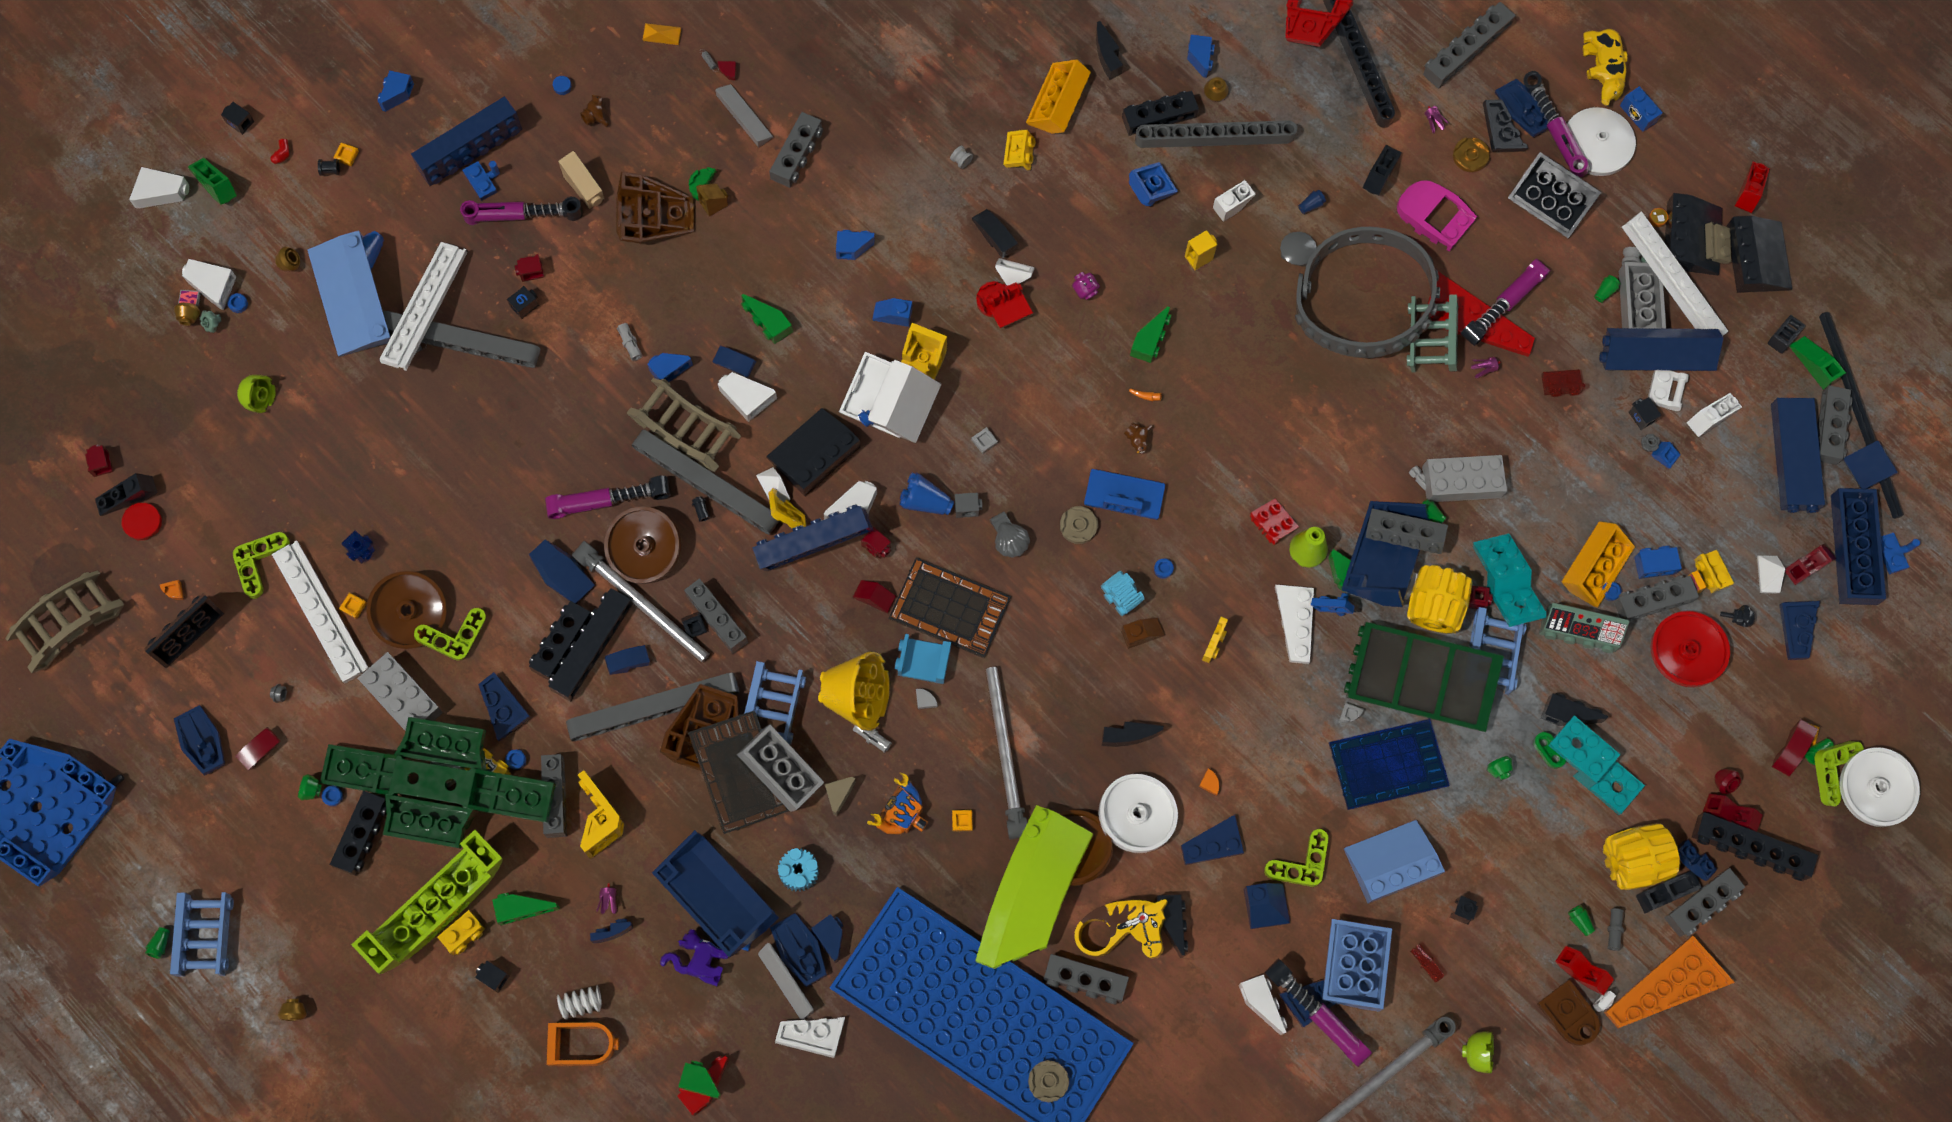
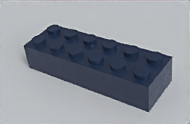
M504 96L411 153V156L420 174L428 185L432 186L441 182L449 174L456 173L462 166L472 163L480 155H485L493 147L501 145L509 137L516 136L522 130V126L517 112Z
M1838 488L1831 494L1839 604L1879 605L1886 600L1877 489Z
M855 504L847 507L846 512L839 513L837 511L829 514V518L821 520V518L815 519L807 527L800 525L793 528L791 533H779L774 536L775 539L773 540L764 539L756 543L757 546L752 548L759 568L769 571L874 531L866 509Z

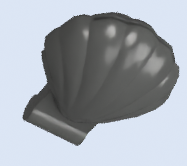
M1004 511L989 519L997 532L995 548L1000 554L1013 558L1021 556L1028 549L1030 538L1027 530L1012 524Z

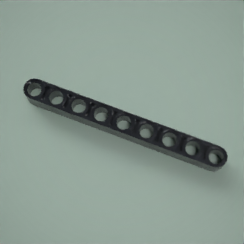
M1323 0L1329 13L1332 12L1336 0ZM1349 9L1335 29L1377 125L1387 128L1392 123L1395 110L1351 9Z

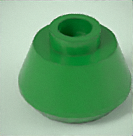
M1508 756L1496 759L1487 765V771L1495 779L1500 778L1501 781L1511 776L1510 772L1513 771L1512 759Z
M310 774L303 775L298 798L303 801L319 796L321 785L318 784L319 780Z

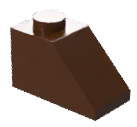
M1157 618L1140 619L1123 625L1121 630L1128 649L1164 636Z

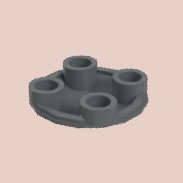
M1292 232L1286 235L1281 242V258L1293 265L1304 267L1316 250V243L1306 233Z

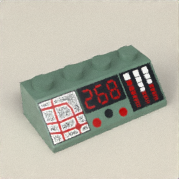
M1552 603L1545 610L1546 618H1543L1541 621L1539 635H1544L1546 639L1550 640L1561 639L1567 644L1578 643L1588 649L1595 647L1602 649L1605 653H1613L1622 644L1629 620Z

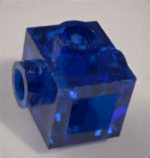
M356 530L341 543L348 551L346 555L353 562L358 560L362 564L364 561L371 559L375 552V549L372 547L373 541L366 535L362 537Z

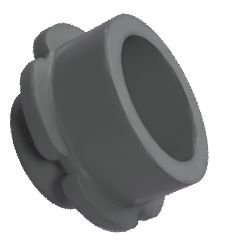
M1647 434L1641 439V446L1645 451L1652 452L1659 448L1660 440L1654 434Z
M277 684L271 688L270 698L275 703L284 702L287 689L285 686Z

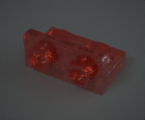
M1580 369L1550 371L1541 374L1544 395L1558 397L1562 394H1569L1570 396H1575L1582 393L1586 387L1585 383H1582Z

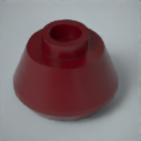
M1723 769L1715 774V784L1722 794L1733 793L1741 783L1740 773L1737 771Z

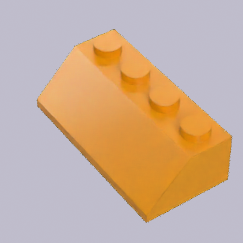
M1078 59L1052 63L1026 123L1051 134L1064 132L1091 72Z
M1599 521L1561 582L1571 594L1598 608L1605 597V593L1608 592L1612 582L1616 579L1635 546L1617 524ZM1606 583V587L1602 590L1603 585Z

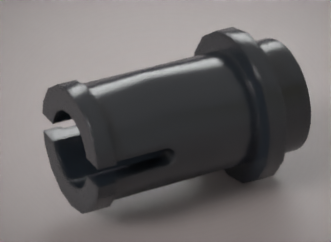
M703 496L692 499L693 503L691 505L695 507L699 522L709 520L711 517L705 505L706 499H703Z

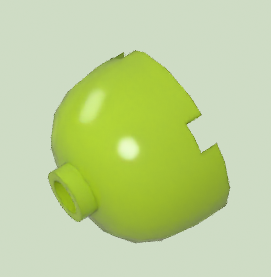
M250 375L244 378L239 384L237 392L240 404L245 409L256 413L266 412L267 410L265 409L268 404L271 406L275 398V386L271 384V378L264 375Z
M1492 1032L1472 1034L1468 1038L1467 1045H1463L1462 1056L1467 1058V1063L1473 1070L1481 1073H1492L1493 1062L1491 1061L1494 1055Z

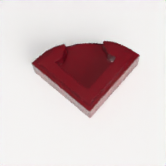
M718 61L719 71L727 79L735 80L736 61Z

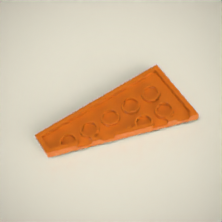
M1691 936L1604 1013L1617 1028H1620L1735 982L1694 936Z

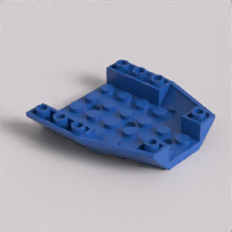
M8 739L0 749V758H2L0 760V860L40 887L60 874L109 811L117 787L69 754ZM5 781H10V788L3 791L2 784ZM41 802V810L33 812L34 804ZM67 824H72V832L65 834L64 827Z

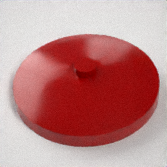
M1694 611L1674 613L1657 626L1651 638L1650 648L1655 666L1664 677L1680 686L1701 687L1708 685L1725 671L1729 662L1730 645L1724 630L1716 621L1702 613Z

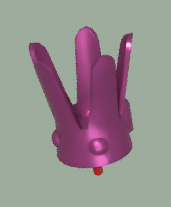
M1428 106L1429 109L1424 114L1429 120L1432 133H1435L1433 120H1435L1440 129L1444 130L1445 127L1442 119L1447 124L1449 122L1439 113L1437 106L1431 108Z
M1495 357L1473 360L1485 362L1474 364L1471 368H1487L1475 376V378H1478L1489 372L1497 371L1500 361L1497 362Z
M608 883V888L600 889V901L596 912L601 904V914H604L608 909L610 900L612 913L616 914V889L610 888V883Z

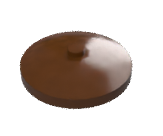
M645 506L630 508L620 513L608 527L604 540L605 556L612 570L627 581L640 584L658 581L665 577L678 561L681 551V538L678 528L673 520L660 510Z
M413 571L396 572L379 581L371 591L367 601V619L374 634L384 643L401 649L417 648L423 646V644L417 642L414 638L415 629L419 625H427L440 632L446 618V602L441 589L429 577ZM425 629L422 632L418 631L420 634L419 638L421 639L427 637L431 641L436 635L432 633V637L427 635V630Z
M1081 810L1060 812L1058 814L1093 833V837L1070 886L1086 884L1100 876L1109 865L1113 853L1112 838L1107 833L1105 835L1099 818L1094 814Z

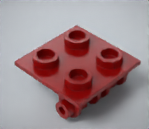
M1015 282L983 297L999 328L1033 314L1021 291L1023 289L1020 283L1017 284Z
M1276 498L1250 513L1251 521L1259 527V531L1264 529L1262 535L1266 534L1265 537L1273 545H1276L1280 541L1279 539L1299 528Z

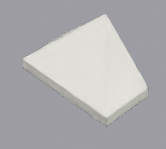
M1000 258L995 266L1007 286L1015 282L1019 284L1032 276L1034 267Z
M774 467L756 475L768 499L769 491L774 488L778 491L776 494L783 502L786 499L790 501L783 481Z
M1757 556L1760 593H1780L1785 567L1778 556Z

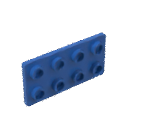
M1091 469L1084 505L1158 520L1165 484Z

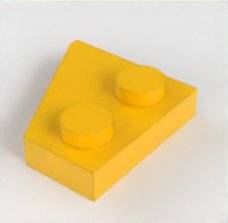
M772 488L768 493L771 516L778 521L788 524L792 529L800 525L806 527L805 515L787 499L784 502L780 500L776 494L778 491Z
M1220 617L1202 661L1209 663L1211 658H1216L1219 648L1216 646L1219 641L1223 642L1227 631H1224L1228 619Z

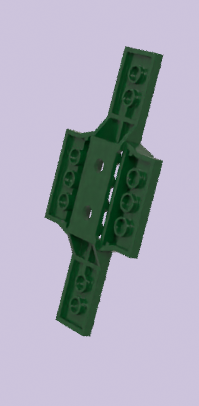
M408 717L404 738L394 755L328 744L320 779L322 784L384 794L387 817L383 835L460 849L465 829L470 827L478 811L548 823L556 783L486 771L485 751L482 750L486 734L484 729ZM405 758L469 768L470 770H463L434 764L405 760ZM412 773H417L419 776L416 784L409 782V776ZM454 779L457 784L456 788L449 791L446 784L449 780ZM399 793L439 801L462 804L463 808L427 802L422 800L410 799L405 797H399L397 795Z

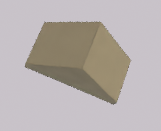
M853 777L825 784L832 812L836 817L856 783Z

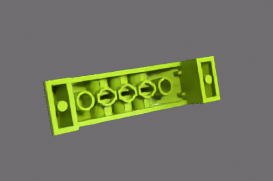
M476 830L460 843L464 849L375 932L371 933L366 930L351 944L379 975L402 964L427 945L484 890L495 876L503 859Z

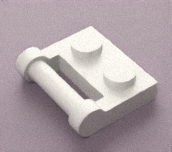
M1654 370L1648 397L1656 406L1680 411L1685 383L1688 382L1689 375L1669 370ZM1672 381H1678L1674 400L1669 401Z

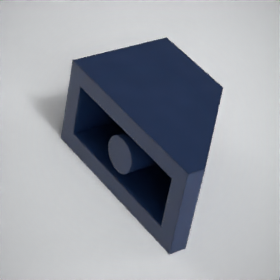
M830 914L813 926L811 930L834 963H837L843 937V930L841 928L844 925L837 916L833 918Z

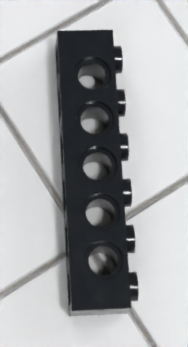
M1705 812L1698 815L1692 838L1697 839V842L1700 844L1713 845L1721 852L1729 851L1734 853L1735 857L1739 859H1750L1758 866L1771 867L1774 872L1779 874L1787 873L1798 881H1804L1812 877L1818 858L1817 854ZM1713 829L1719 832V838L1713 835ZM1732 836L1737 838L1738 845L1732 842ZM1751 844L1757 847V853L1752 851ZM1770 851L1776 854V860L1771 858ZM1789 858L1794 860L1795 867L1790 865Z

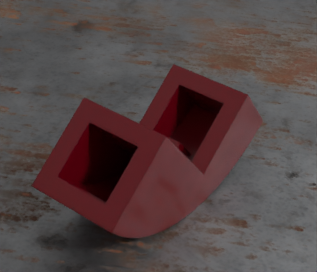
M1822 544L1785 568V573L1797 585L1836 558L1828 547Z
M1800 719L1790 730L1786 744L1775 756L1772 767L1790 776L1807 753L1818 729Z
M1716 794L1708 795L1703 809L1705 813L1756 832L1763 816L1755 808L1737 806L1727 796Z

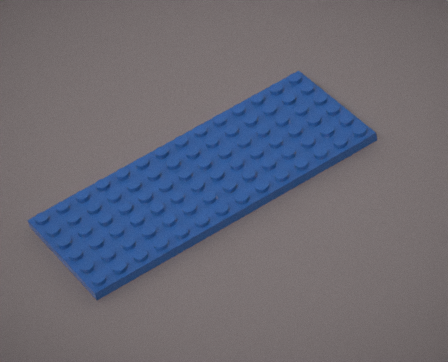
M897 887L830 986V989L1025 1121L1085 1122L1134 1043L1010 961L1001 964L1002 966L995 969L977 963L975 960L980 941ZM1047 1060L1055 1061L1063 1066L1069 1078L1068 1089L1064 1096L1050 1103L1042 1102L1035 1098L1028 1085L1029 1074L1033 1067Z

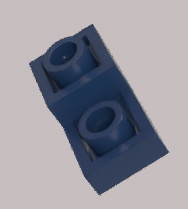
M721 345L712 361L715 365L729 369L733 373L747 378L756 363L754 359Z
M645 645L624 649L605 656L609 675L626 673L630 668L648 666L650 663Z
M1689 840L1683 841L1677 847L1680 861L1701 879L1709 880L1717 870L1706 853L1699 855Z
M617 919L615 923H610L611 931H608V929H596L595 933H590V940L595 944L616 939L632 930L633 924L628 922V919Z

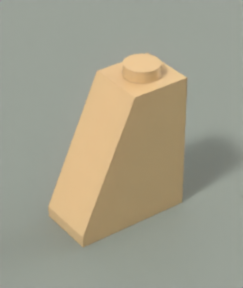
M572 151L558 161L563 177L589 209L593 206H598L604 199L603 192L576 153Z

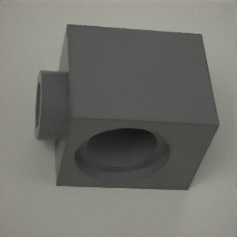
M978 493L955 494L956 518L979 517V510H982V499H978Z

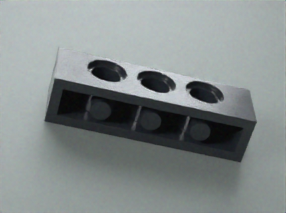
M1181 91L1177 95L1163 96L1154 101L1147 100L1139 105H1129L1123 109L1122 119L1128 136L1136 134L1137 128L1141 125L1175 124L1197 118L1199 108L1192 91Z
M572 601L568 605L563 606L558 621L553 622L548 637L542 639L537 654H533L529 660L531 671L547 680L550 679L553 673H557L560 668V661L563 657H567L571 644L580 637V630L591 620V612ZM568 621H574V625L572 627H565V624ZM558 637H564V641L561 644H555V640ZM548 653L554 654L551 660H544Z
M366 791L362 792L329 865L354 876H357V873L362 871L366 853H370L373 846L372 840L381 829L380 822L383 816L387 815L386 799ZM374 811L373 818L366 820V814ZM365 830V836L359 839L357 837L358 832ZM357 848V854L354 857H349L350 850Z

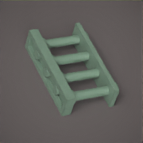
M1449 295V302L1438 304L1437 311H1446V313H1449V319H1445V321H1431L1428 329L1445 328L1449 330V335L1445 336V338L1417 339L1415 342L1410 343V355H1407V366H1410L1412 372H1416V364L1445 363V365H1448L1449 371H1457V295ZM1412 296L1411 303H1408V314H1411V327L1417 322V312H1425L1429 305H1417L1415 296ZM1445 346L1448 347V354H1445V356H1416V347Z

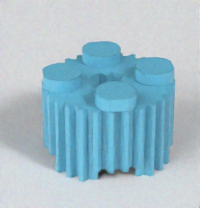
M1119 571L1101 585V589L1105 593V599L1110 604L1114 603L1117 612L1124 616L1145 599L1141 591L1137 593L1133 579L1127 573L1123 575V572Z
M798 848L791 849L790 852L788 851V854H784L785 857H781L782 861H779L780 865H778L779 877L787 889L790 888L791 891H801V889L805 891V888L813 887V884L816 883L815 880H818L817 875H819L818 864L813 854L811 855L810 852L802 851V849L799 850ZM800 866L803 872L795 874V868Z

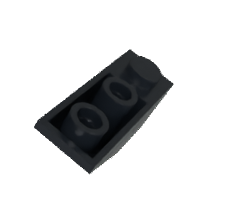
M135 473L95 498L99 515L104 516L136 503L144 502L157 494L153 476Z
M1552 693L1547 699L1540 719L1557 726H1565L1573 716H1576L1584 724L1602 723L1608 716L1599 709L1585 707V704L1582 702L1568 700L1563 694Z
M1157 895L1155 898L1156 902L1164 899L1168 901L1163 909L1166 920L1163 921L1162 928L1179 957L1183 958L1185 952H1188V941L1184 940V932H1187L1186 920H1183L1182 912H1185L1186 909L1185 900H1181V895Z

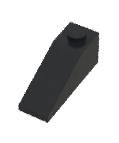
M1385 145L1362 188L1369 193L1379 196L1402 152Z

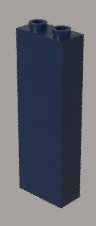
M1607 328L1606 335L1602 339L1604 347L1603 352H1600L1599 361L1603 364L1605 370L1716 371L1723 336L1719 329Z
M1776 398L1771 403L1780 508L1781 510H1788L1789 513L1799 511L1816 513L1825 505L1815 400L1814 398Z

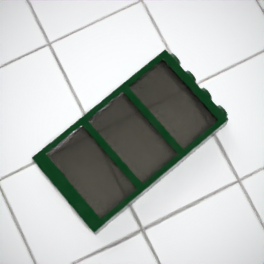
M1364 622L1363 625H1360L1357 635L1360 637L1359 644H1355L1353 655L1356 656L1355 661L1350 664L1348 674H1351L1350 682L1346 681L1344 687L1346 698L1486 732L1504 656L1369 622Z

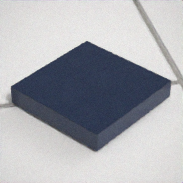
M1878 440L1843 459L1860 489H1868L1898 473Z

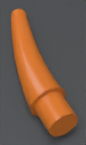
M1129 389V392L1148 401H1161L1162 399L1161 393Z

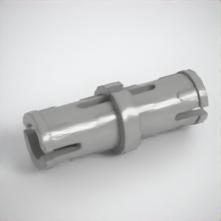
M627 323L619 325L617 330L623 340V346L627 349L632 361L639 360L643 355L637 346L636 337L632 335Z
M857 726L853 728V731L865 738L868 744L872 743L884 753L892 744V742L879 735L876 729L866 731Z

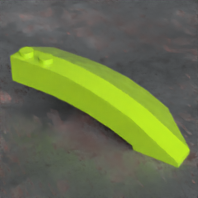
M1036 805L1011 856L994 899L975 961L977 963L995 969L1002 966L1001 964L1005 962L1015 961L1028 956L1030 952L1047 948L1060 908L1076 870L1093 837V833L1052 810Z

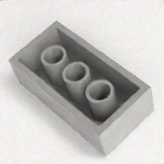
M1624 262L1619 270L1622 328L1666 329L1662 282L1648 263Z
M1502 455L1427 459L1422 466L1425 476L1426 498L1433 502L1502 498L1507 492Z
M388 652L357 678L404 730H406L408 717L434 721L443 713Z
M771 725L762 729L737 754L790 812L797 810L824 783Z

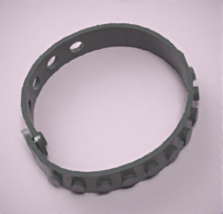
M1379 227L1346 229L1324 240L1310 256L1305 274L1299 273L1295 320L1308 338L1321 347L1335 353L1351 357L1374 358L1398 352L1410 343L1415 342L1419 335L1428 329L1431 324L1432 315H1435L1437 312L1438 304H1435V299L1440 298V287H1437V281H1439L1438 271L1434 269L1431 256L1427 254L1421 245L1400 232ZM1358 243L1383 244L1407 253L1421 265L1429 281L1431 299L1425 313L1407 331L1391 339L1378 342L1349 341L1321 330L1306 316L1302 308L1301 297L1302 300H1307V294L1311 293V275L1320 261L1328 254L1341 247Z

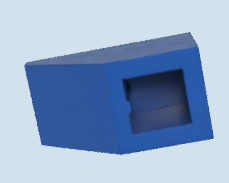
M1191 35L1187 60L1202 77L1207 78L1208 71H1212L1213 60H1210V55L1214 54L1215 44H1211L1212 37Z
M389 70L388 76L383 81L382 93L380 92L378 95V103L382 111H388L409 100L414 86L410 75Z
M851 230L837 231L836 258L856 260L875 244L874 233L869 231L852 232Z

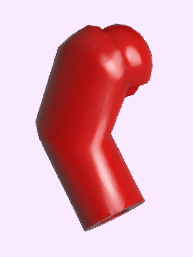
M280 139L278 141L279 149L270 157L272 163H282L289 157L287 139Z

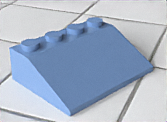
M1417 820L1344 848L1368 904L1440 876L1445 872L1436 851Z
M1331 919L1322 1000L1377 1012L1383 1010L1392 928Z

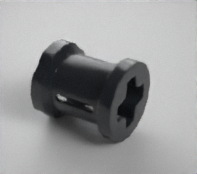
M318 159L319 175L323 176L324 174L333 173L339 175V160L323 161Z

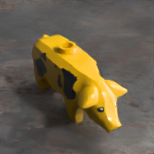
M1615 30L1588 31L1583 33V41L1587 43L1582 48L1583 56L1595 55L1596 66L1587 70V79H1597L1603 84L1601 102L1604 105H1609L1612 99L1617 101L1623 93L1627 52L1623 51L1621 37Z

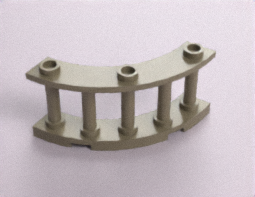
M653 378L651 381L657 386V389L642 409L630 408L627 414L642 428L648 427L651 431L655 432L654 436L688 458L698 460V464L704 468L715 472L719 465L714 461V456L729 436L737 439L741 437L736 431L737 428L729 422L726 424L704 413L700 406H694L676 393L670 387L671 384L665 379ZM664 392L673 402L660 420L653 422L648 417V412ZM681 406L691 414L678 432L671 435L664 430V426L677 408ZM698 418L708 424V426L694 445L688 446L682 442V438ZM714 429L723 432L709 452L702 453L699 451Z
M99 571L83 573L79 578L68 582L52 593L43 595L38 603L29 609L16 624L10 627V632L5 639L10 641L18 638L32 656V661L27 667L31 673L49 668L50 664L61 652L59 648L64 643H71L84 633L83 629L89 625L97 626L118 617L124 604L120 599L112 602L108 601L95 584L100 574ZM88 587L102 606L94 610H88L75 592ZM66 597L70 598L82 614L80 618L72 623L67 621L55 605ZM47 610L52 613L62 626L61 631L54 637L49 635L38 620ZM31 626L34 627L44 641V646L40 651L36 649L26 636Z

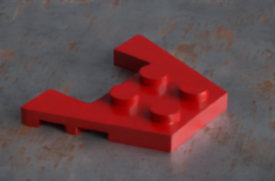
M1287 0L1286 40L1320 47L1353 6V0H1336L1330 13L1299 8L1302 0Z

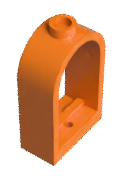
M548 1023V1066H598L606 1063L613 1056L614 1051L619 1050V1038H615L613 1033L600 1023ZM561 1029H601L606 1032L609 1038L608 1050L602 1057L595 1060H560Z

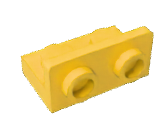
M1028 130L1007 132L1003 163L1006 168L1023 166L1026 170H1031L1033 147H1035L1036 142L1034 136Z
M1717 550L1707 554H1700L1694 559L1695 567L1701 572L1706 588L1710 590L1711 594L1734 584Z
M468 910L437 938L451 955H459L467 949L466 945L472 940L473 942L478 940L483 935L482 931L485 928Z

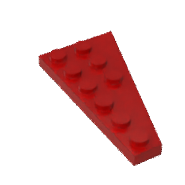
M1438 271L1439 281H1437V287H1440V298L1435 299V304H1445L1449 302V295H1457L1458 334L1461 335L1462 330L1472 320L1476 321L1478 318H1482V314L1486 313L1491 307ZM1437 311L1435 315H1432L1431 321H1445V319H1449V313ZM1500 315L1501 317L1497 318L1496 322L1491 324V327H1488L1487 334L1481 342L1528 357L1535 338Z

